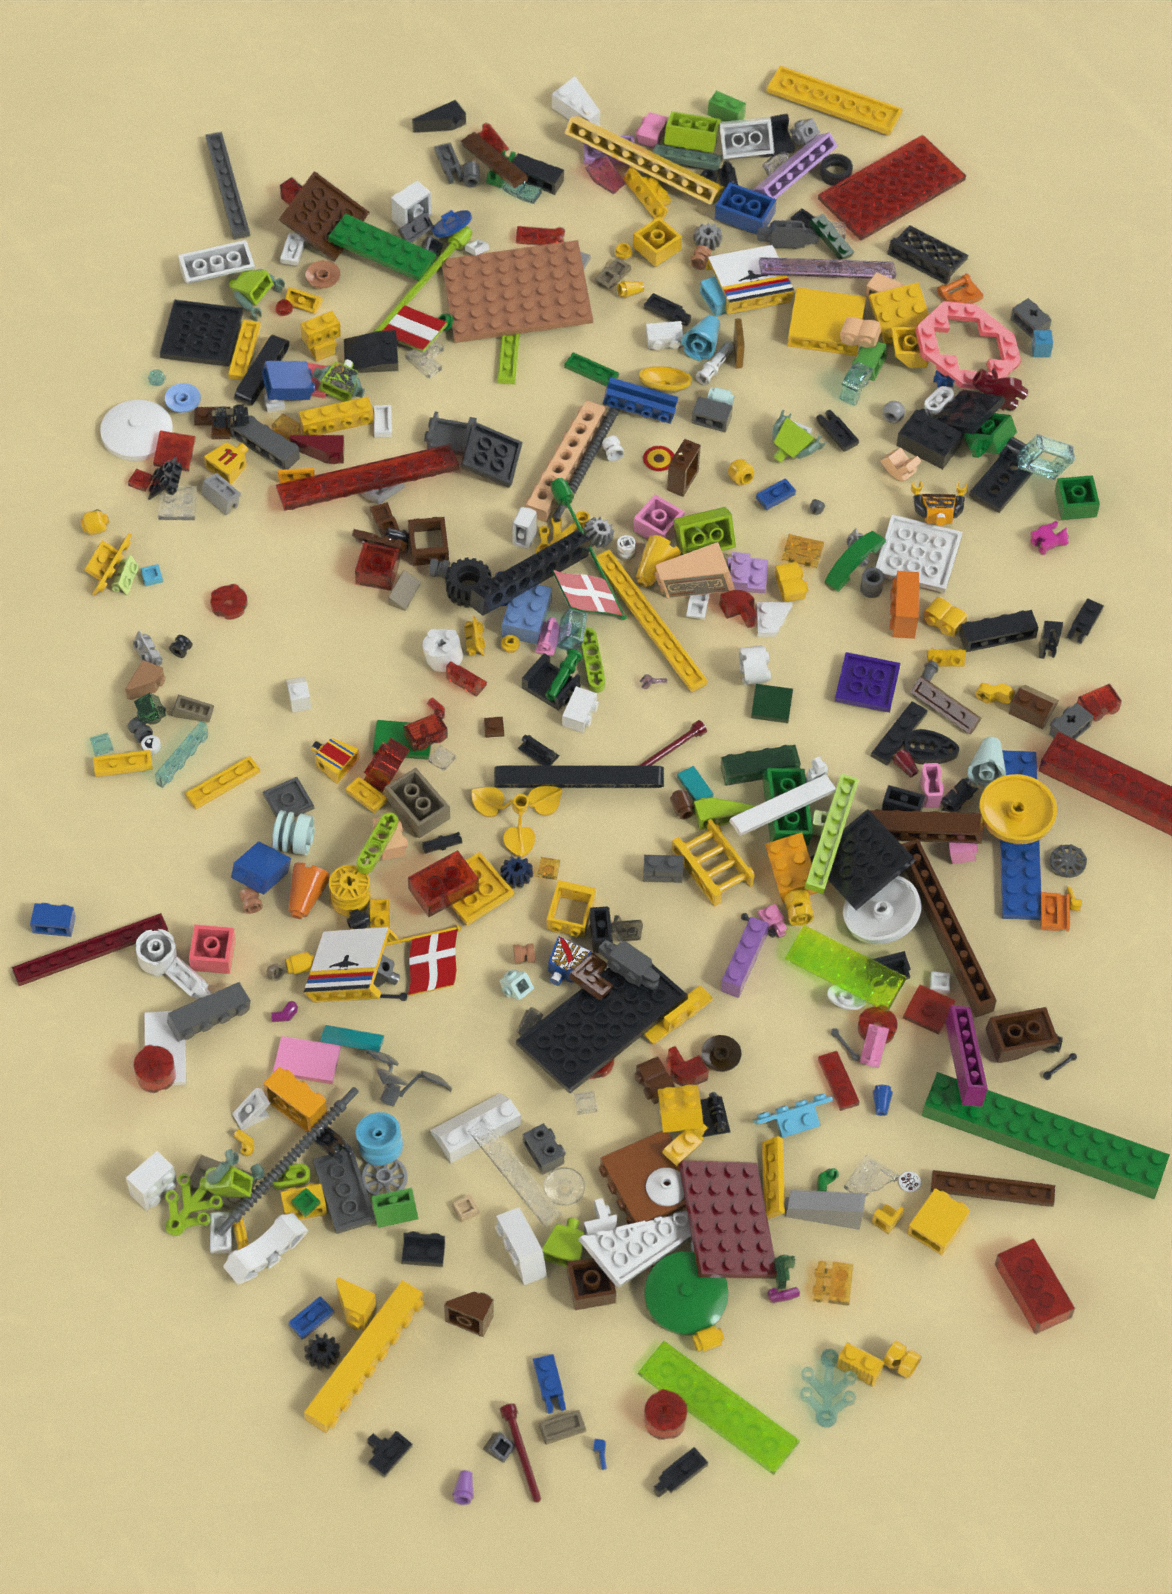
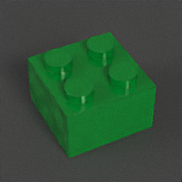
M1093 475L1057 478L1054 492L1061 520L1097 517L1100 502Z

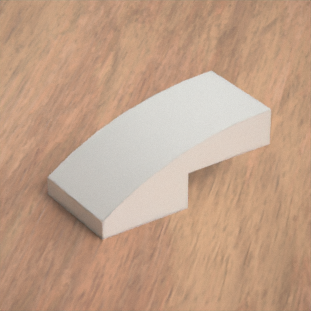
M710 594L690 596L686 617L705 620Z

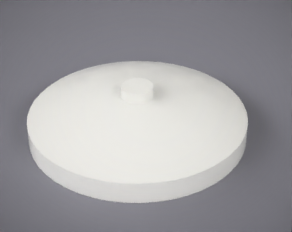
M130 400L116 405L107 412L102 420L100 431L102 442L111 454L124 460L141 461L155 457L166 449L172 439L173 426L168 412L160 405L147 400Z
M897 876L857 911L845 901L843 908L844 921L851 934L860 941L869 944L890 943L905 936L916 925L921 914V900L914 885L907 879Z

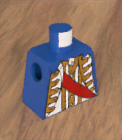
M558 936L548 962V972L552 974L549 979L550 982L556 986H560L563 979L570 983L574 982L569 978L570 973L592 951Z

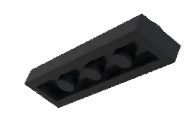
M912 701L872 751L871 757L887 766L892 757L904 745L907 735L914 731L925 718L928 710Z

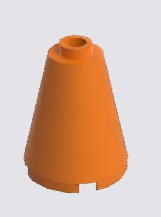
M297 862L294 864L288 908L292 917L302 919V917L308 916L329 883L330 874L327 871L314 865L311 868L305 867L306 863Z

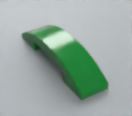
M874 531L860 537L834 564L824 581L825 584L839 592L850 581L849 575L871 552L875 554L887 542L886 539Z

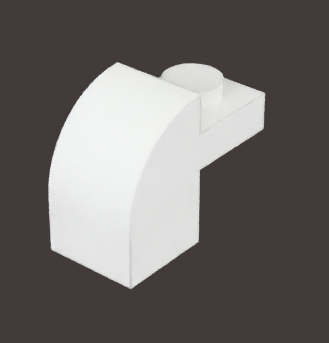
M603 1198L595 1200L594 1209L597 1219L584 1222V1233L588 1236L600 1231L615 1230L617 1226V1216H611L609 1206L604 1204Z

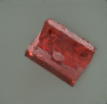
M451 661L447 664L446 679L477 697L487 686L485 680L462 666L456 665Z

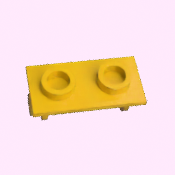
M472 616L473 622L467 621L464 625L465 638L469 639L466 640V652L470 656L476 655L477 652L484 656V648L486 647L482 635L484 627L482 622H479L475 616Z
M931 648L927 650L928 661L936 662L939 665L938 667H965L966 650H961V648L947 650Z

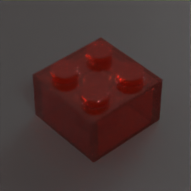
M364 542L355 569L356 584L392 591L400 564V549Z

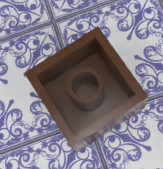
M593 1258L567 1262V1275L575 1310L616 1303L617 1293L615 1284Z

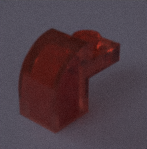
M732 590L720 594L719 606L726 619L741 615L747 628L755 626L757 614L754 609L755 599L751 594L743 590Z
M676 1046L668 1049L666 1060L671 1068L670 1077L673 1082L680 1086L699 1085L708 1080L709 1071L699 1055L684 1061Z

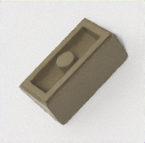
M403 570L388 597L389 605L406 611L421 581Z

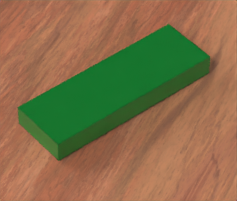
M574 352L564 364V368L606 387L610 377L615 379L619 377V372Z

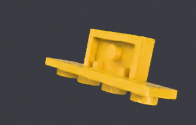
M631 166L623 178L654 219L657 217L664 219L668 213L665 205H669L672 199L656 178L642 177Z
M131 533L127 534L118 549L102 540L92 555L84 571L99 580L92 592L94 596L98 591L103 592L107 585L105 580L107 577L110 579L116 569L113 568L115 563L117 565L120 563L124 556L121 554L122 551H126L131 544L129 540L132 536Z
M698 986L688 994V999L666 1015L664 1019L646 1032L644 1036L653 1045L712 1002L713 997L702 986Z

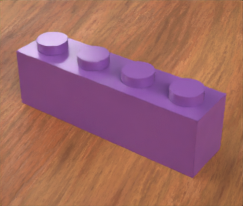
M750 917L723 976L721 992L737 998L740 997L768 935L769 923Z

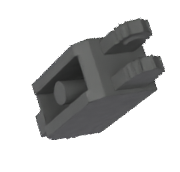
M774 220L770 223V227L758 228L757 240L769 242L775 248H805V244H816L819 240L816 231L813 228H805V224L802 221Z
M605 940L599 946L598 952L608 960L607 966L613 972L619 973L629 983H633L638 987L642 984L651 990L658 988L660 976L658 972L656 973L652 969V959L626 941L616 945Z

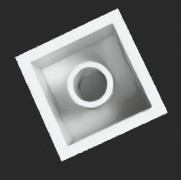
M416 181L399 193L394 194L391 197L392 221L401 228L424 212H427L430 217L432 215L431 192L419 181Z
M158 1151L126 1177L130 1196L146 1211L158 1205L161 1198L168 1191L174 1190L177 1185L174 1167Z

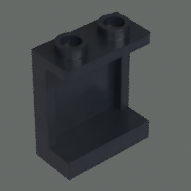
M543 653L522 677V689L559 710L569 702L575 687H581L580 675L576 674L575 677L570 675L555 701L549 700L545 694L560 669L550 663V656Z

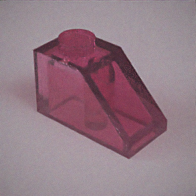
M608 156L596 158L585 168L594 183L612 194H615L625 185V182Z

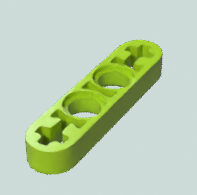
M584 628L580 632V644L588 687L592 692L599 693L605 688V675L597 633L592 628ZM586 635H589L591 638V643H588ZM592 649L596 651V654L588 655L586 651ZM597 665L599 669L592 671L589 669V666ZM594 677H597L599 685L594 683Z
M394 813L382 815L358 856L356 868L360 873L369 874L374 870L397 830L398 817ZM392 821L389 823L388 828H386V823ZM382 833L385 834L387 837L384 839H379L376 835ZM371 847H375L379 851L376 853H371L368 849ZM367 858H368V859H369V864H366L365 866L362 865V864H365V863H366Z

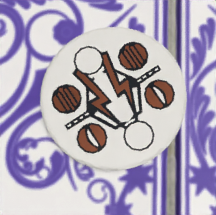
M904 1172L899 1177V1185L904 1191L914 1192L919 1189L921 1179L914 1172Z

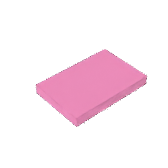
M281 1036L273 1073L280 1066L284 1070H290L297 1079L333 1084L341 1046Z

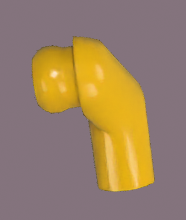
M238 1129L234 1134V1138L242 1143L240 1152L244 1156H251L254 1152V1139L241 1129Z

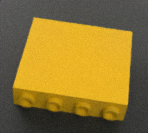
M797 287L787 347L857 356L859 345H846L842 343L840 333L846 318L854 317L863 320L866 297Z

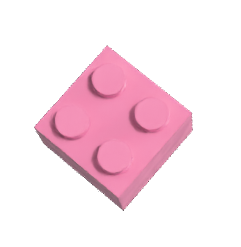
M654 495L634 517L633 531L646 539L650 535L651 537L658 535L670 541L675 536L673 519L684 517L685 512L659 496Z

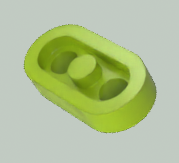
M301 1163L289 1165V1170L285 1169V1174H281L283 1181L273 1182L274 1185L272 1187L285 1189L307 1184L310 1180L308 1166ZM299 1174L304 1175L302 1178H297Z

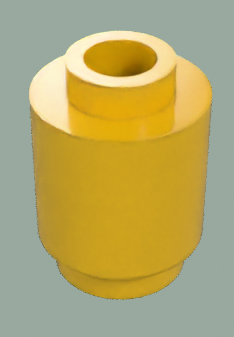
M715 1325L698 1331L696 1335L692 1336L697 1352H706L722 1346V1341L725 1340L721 1328L717 1329Z

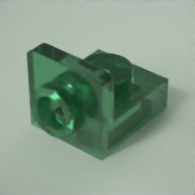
M780 1255L774 1258V1268L777 1273V1277H775L777 1290L786 1288V1283L790 1280L788 1269L794 1268L795 1256Z

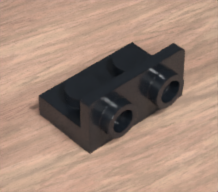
M416 1231L404 1233L402 1264L443 1267L445 1236H441L438 1233L420 1234Z

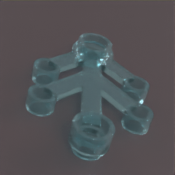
M834 1349L824 1350L821 1356V1362L825 1366L824 1386L814 1376V1370L811 1367L803 1368L801 1373L802 1379L808 1381L823 1398V1406L813 1397V1390L810 1387H803L801 1389L800 1398L814 1409L817 1423L825 1428L833 1426L837 1421V1414L848 1405L854 1404L856 1398L854 1392L846 1391L843 1394L842 1400L831 1407L832 1399L849 1385H854L857 1379L855 1372L847 1371L844 1374V1378L833 1386V1370L838 1361V1353ZM832 1354L834 1358L829 1359L826 1355ZM810 1372L811 1376L807 1377L804 1375V1373ZM852 1376L854 1380L849 1381L846 1377ZM803 1392H809L810 1396H804ZM849 1395L853 1399L851 1401H848L845 1397ZM825 1413L829 1414V1415H830V1418H829V1419H825V1418L823 1417V1414H825Z

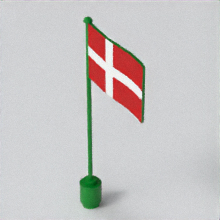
M564 478L555 479L551 482V491L558 505L568 507L579 531L585 534L570 505L574 499V494L568 482ZM591 546L589 552L602 578L589 575L567 574L552 570L571 609L581 612L605 613L620 617L621 620H626L627 615H624Z

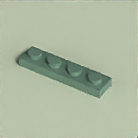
M659 144L655 145L653 153L678 165L682 164L719 171L722 155Z

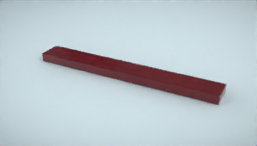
M162 913L16 965L12 967L18 985L22 986L135 945L139 936L145 931H158V929L169 932Z

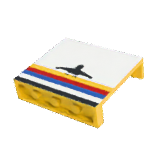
M773 245L708 257L706 270H713L727 300L725 306L727 315L792 302L794 288Z
M389 927L323 931L304 993L314 1003L379 999L381 991L373 984L386 942L398 940V937Z

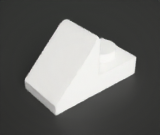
M255 1088L232 1113L241 1130L267 1119L269 1115L266 1108L270 1103L263 1090Z

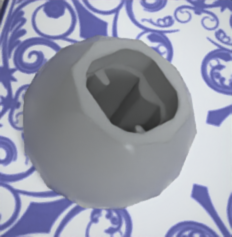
M889 401L884 406L883 416L888 422L897 423L904 418L905 408L899 401Z

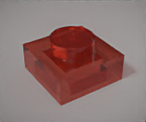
M136 469L128 481V486L145 492L153 480V475Z

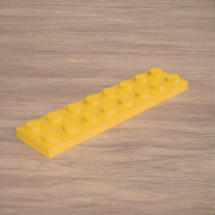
M779 66L767 87V93L889 136L903 112V108L783 66Z

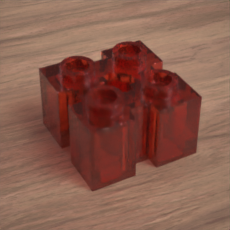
M390 737L387 743L383 742L363 772L366 774L364 781L383 793L385 786L391 782L410 749Z

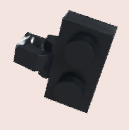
M397 1430L389 1439L384 1437L383 1440L372 1433L367 1439V1444L374 1449L372 1451L374 1456L370 1459L368 1465L385 1478L412 1448L413 1444Z

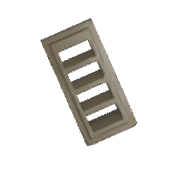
M178 694L171 716L210 722L214 705ZM203 709L207 710L206 715L202 714Z

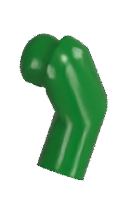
M827 1169L818 1175L817 1191L827 1192V1185L835 1181L839 1176L837 1169Z

